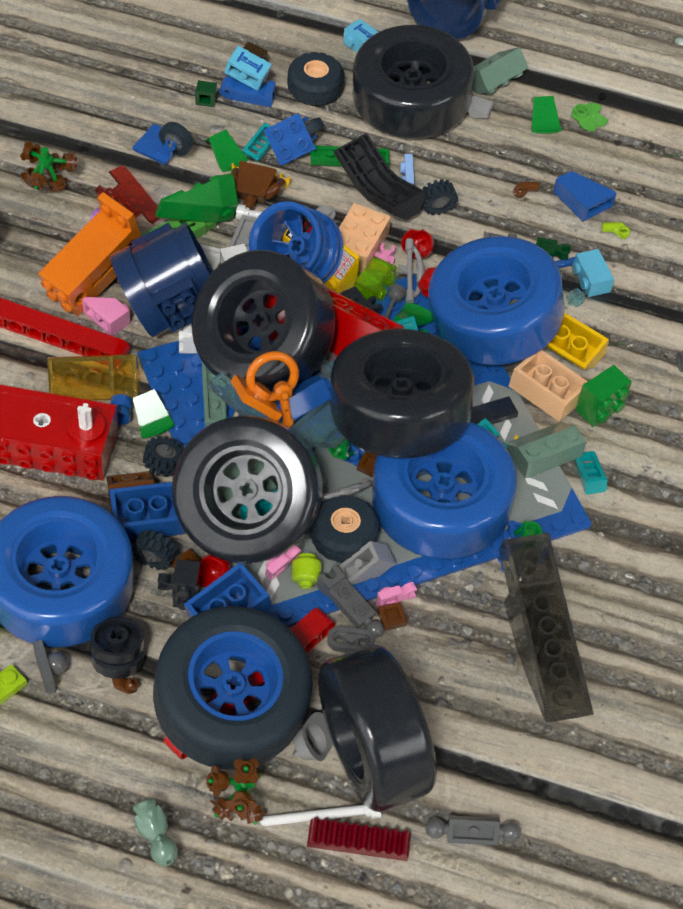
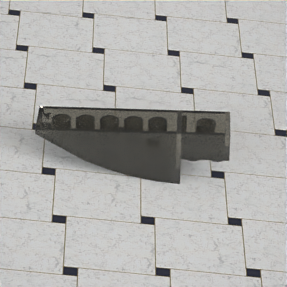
M549 533L503 540L499 552L509 591L504 604L525 674L545 722L550 723L594 715Z

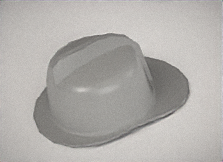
M313 713L304 726L299 729L293 739L295 747L294 757L300 756L304 760L315 759L317 761L325 759L333 743L323 713Z

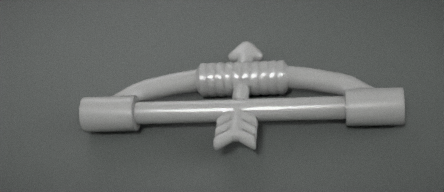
M409 238L405 241L407 266L399 264L398 266L401 270L398 273L407 274L406 303H414V298L421 291L417 284L414 292L412 273L416 274V282L418 283L425 270L421 255L414 246V240ZM413 252L417 259L416 270H412Z
M373 477L361 480L360 483L322 495V502L332 497L348 496L361 492V489L372 486Z

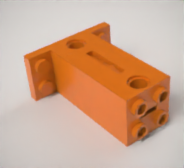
M104 192L97 197L100 211L38 273L42 281L40 284L46 290V296L52 302H59L67 313L70 314L72 312L76 316L83 312V298L98 297L117 277L110 260V255L129 245L133 247L131 241L141 237L134 214Z

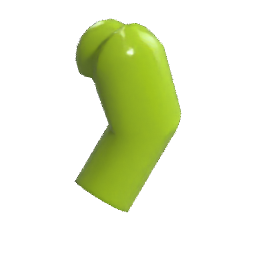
M602 222L601 224L602 232H612L622 239L630 235V229L622 222Z

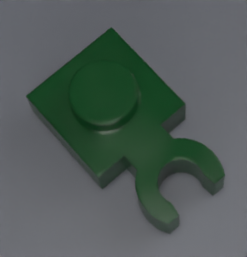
M538 237L536 245L549 253L553 259L554 256H557L562 260H568L571 245H557V240Z

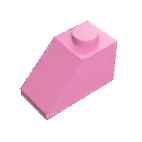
M85 297L82 299L83 313L108 335L113 336L130 324V310L128 306L119 302L116 298Z

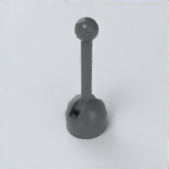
M399 284L391 285L388 292L391 302L385 317H389L395 302H400L404 298L406 289Z

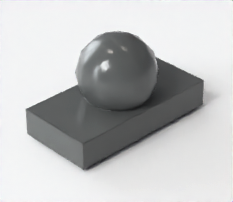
M42 640L35 641L33 649L44 688L47 694L56 692L53 676L61 675L65 672L68 660L60 652H52L46 655Z

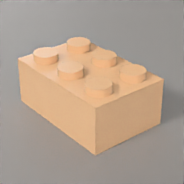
M353 203L339 229L343 237V243L360 256L358 272L366 274L373 261L375 252L378 253L380 245L389 234L391 216Z
M541 350L525 359L514 369L509 387L560 422L576 408L582 385L588 381Z

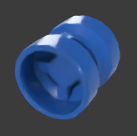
M123 394L112 396L110 404L117 405L118 425L129 423L132 399Z

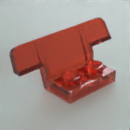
M119 166L109 171L110 175L118 183L113 189L111 187L105 188L101 185L95 189L98 196L104 192L131 211L135 218L142 214L151 224L160 219L155 215L158 206L125 166Z

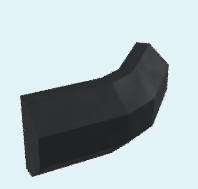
M367 133L337 148L333 152L356 189L368 201L404 220L418 214L426 198L425 191L398 177L389 168Z

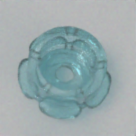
M579 288L572 290L566 296L568 304L575 307L580 306L585 301V292H582Z

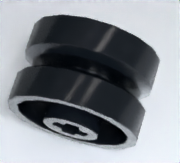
M110 617L94 626L91 632L92 666L96 672L104 677L119 679L134 675L141 669L144 662L143 629L137 622L125 617Z

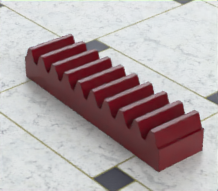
M314 817L310 820L307 847L408 861L411 833L408 830L400 832L396 828L394 830H389L388 827L379 829L378 826L371 828L368 824L359 826L358 823L350 825L347 821L339 823L338 820L329 822L326 818L319 820L317 817Z

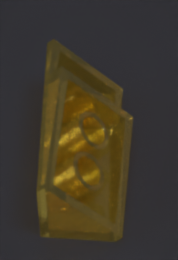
M136 354L47 358L49 393L86 400H111L112 396L117 394L134 398L139 394L140 372Z

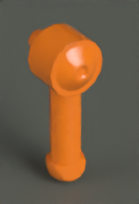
M280 381L275 384L274 393L276 398L280 400L283 414L282 423L291 427L294 422L289 403L292 390L287 382Z

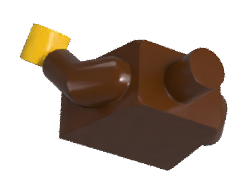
M244 161L239 162V167H235L234 163L231 164V174L234 177L237 196L244 200L243 205H246L250 210L254 209L255 203L265 204L268 199H272L283 188H287L290 185L291 177L283 178L284 174L280 173L278 179L277 169Z

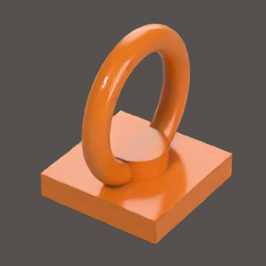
M271 351L260 355L251 363L246 373V380L235 374L230 382L242 402L278 422L283 415L275 403L278 399L274 392H271L261 383L255 382V375L258 369L266 362L273 360L282 361L290 370V377L287 383L290 385L291 390H293L298 382L299 369L296 361L290 355L280 351Z

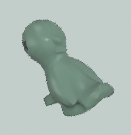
M153 797L142 800L133 806V810L137 814L134 817L135 826L139 834L150 842L151 857L154 862L162 867L170 866L177 860L178 849L175 842L167 837L168 821L162 807L156 805V800Z

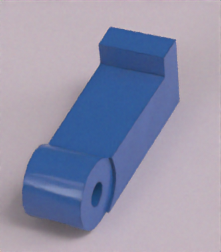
M226 76L222 80L219 93L224 98L272 107L276 92V82L268 80V83L262 84L257 91L231 76Z

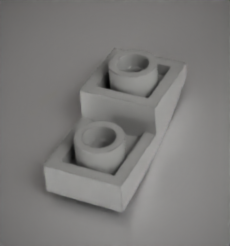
M472 96L470 107L467 111L470 118H488L493 102L481 97Z

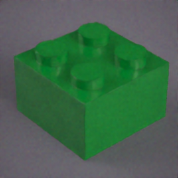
M612 365L582 385L575 411L592 427L606 422L612 414L621 412L626 406L625 401L630 393L629 389L632 381L615 365Z

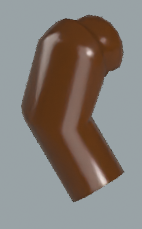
M520 181L514 187L513 194L517 198H522L529 191H539V182Z
M111 678L114 688L126 694L135 693L139 687V682L135 678L133 680L132 678Z

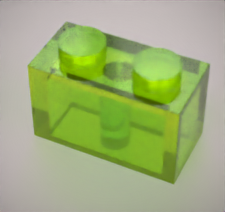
M374 256L354 282V287L358 288L366 300L371 296H376V303L372 304L376 305L379 300L384 299L389 286L391 287L392 284H395L397 279L395 275L396 266Z

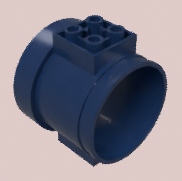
M407 0L410 12L419 25L442 30L456 39L467 37L475 32L485 17L487 10H496L502 1Z
M168 222L131 241L133 247L129 245L110 255L113 269L126 298L142 326L152 338L169 329L173 333L192 323L193 307L203 283L214 270L187 222L182 223L177 228H172Z

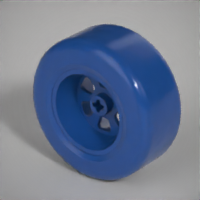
M492 236L465 243L445 256L435 268L429 282L428 299L433 326L437 336L448 340L458 347L468 358L469 362L506 365L527 359L545 348L554 339L562 325L565 308L559 268L554 259L544 249L521 238ZM518 300L514 304L510 305L511 301Z
M470 422L465 433L455 443L438 453L408 459L377 455L372 484L373 509L377 513L379 524L384 532L406 550L435 559L467 557L490 546L498 539L507 526L517 487L515 465L509 451L495 435L485 428ZM426 474L432 477L428 482L417 479ZM456 477H460L461 479L465 480L467 483H466V484H460V483L457 481ZM426 490L430 493L431 497L427 498L418 491ZM458 493H465L471 496L463 501L456 499Z
M52 496L25 503L12 510L0 520V623L7 631L31 644L42 640L44 647H70L91 641V632L98 623L110 617H121L124 614L134 588L132 547L125 529L109 511L85 499L70 496ZM57 553V555L52 558L48 559L45 557L46 555ZM66 553H74L80 555V557L71 560L66 557ZM33 563L43 567L40 574H27L28 568ZM90 567V575L86 579L75 575L77 568ZM47 582L52 585L51 590H45L36 586ZM71 583L74 585V587L61 590V587L65 584Z

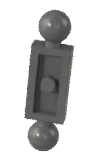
M449 815L448 824H444L438 818L430 819L426 824V833L429 837L438 839L447 834L448 843L498 846L499 837L513 843L521 836V829L516 823L508 822L503 827H500L499 818Z

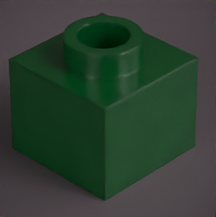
M198 80L195 90L196 105L215 107L217 83Z

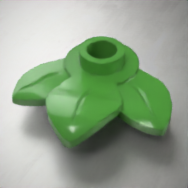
M596 103L577 104L571 112L573 119L577 120L583 129L594 132L596 127L605 126L609 121L599 113L602 105Z

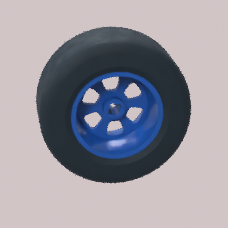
M241 606L217 607L200 612L183 622L173 632L160 653L153 686V702L157 719L171 743L187 757L209 767L218 766L219 769L236 770L233 766L236 759L246 761L254 758L260 765L282 752L298 733L312 696L311 665L304 647L295 634L286 625L267 613ZM229 660L240 661L246 665L242 671H234L230 669ZM212 663L217 664L222 671V674L217 679L204 674L206 668ZM254 672H259L265 685L251 686L248 682V677ZM230 685H234L235 690L230 689ZM202 688H213L218 697L210 703H206L201 696L200 690ZM247 696H253L261 701L259 707L253 712H250L243 703ZM224 703L233 704L236 716L222 714L219 710Z

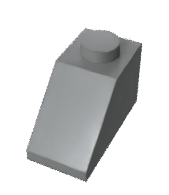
M369 541L359 552L353 554L351 558L345 560L338 567L346 575L347 581L351 585H355L370 578L381 576L396 563L386 544Z

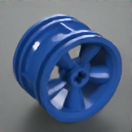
M285 201L271 205L258 216L250 232L249 251L269 250L283 255L289 254L293 260L300 264L306 263L304 266L312 270L323 283L328 281L337 271L343 256V237L335 221L322 212L295 202ZM307 217L313 227L310 234L303 232L302 218ZM287 228L293 235L289 243L280 241Z

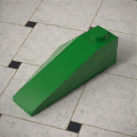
M231 173L215 175L210 178V182L203 185L200 182L194 184V188L184 192L180 190L161 198L155 215L159 218L214 223L230 221L238 206L234 177Z

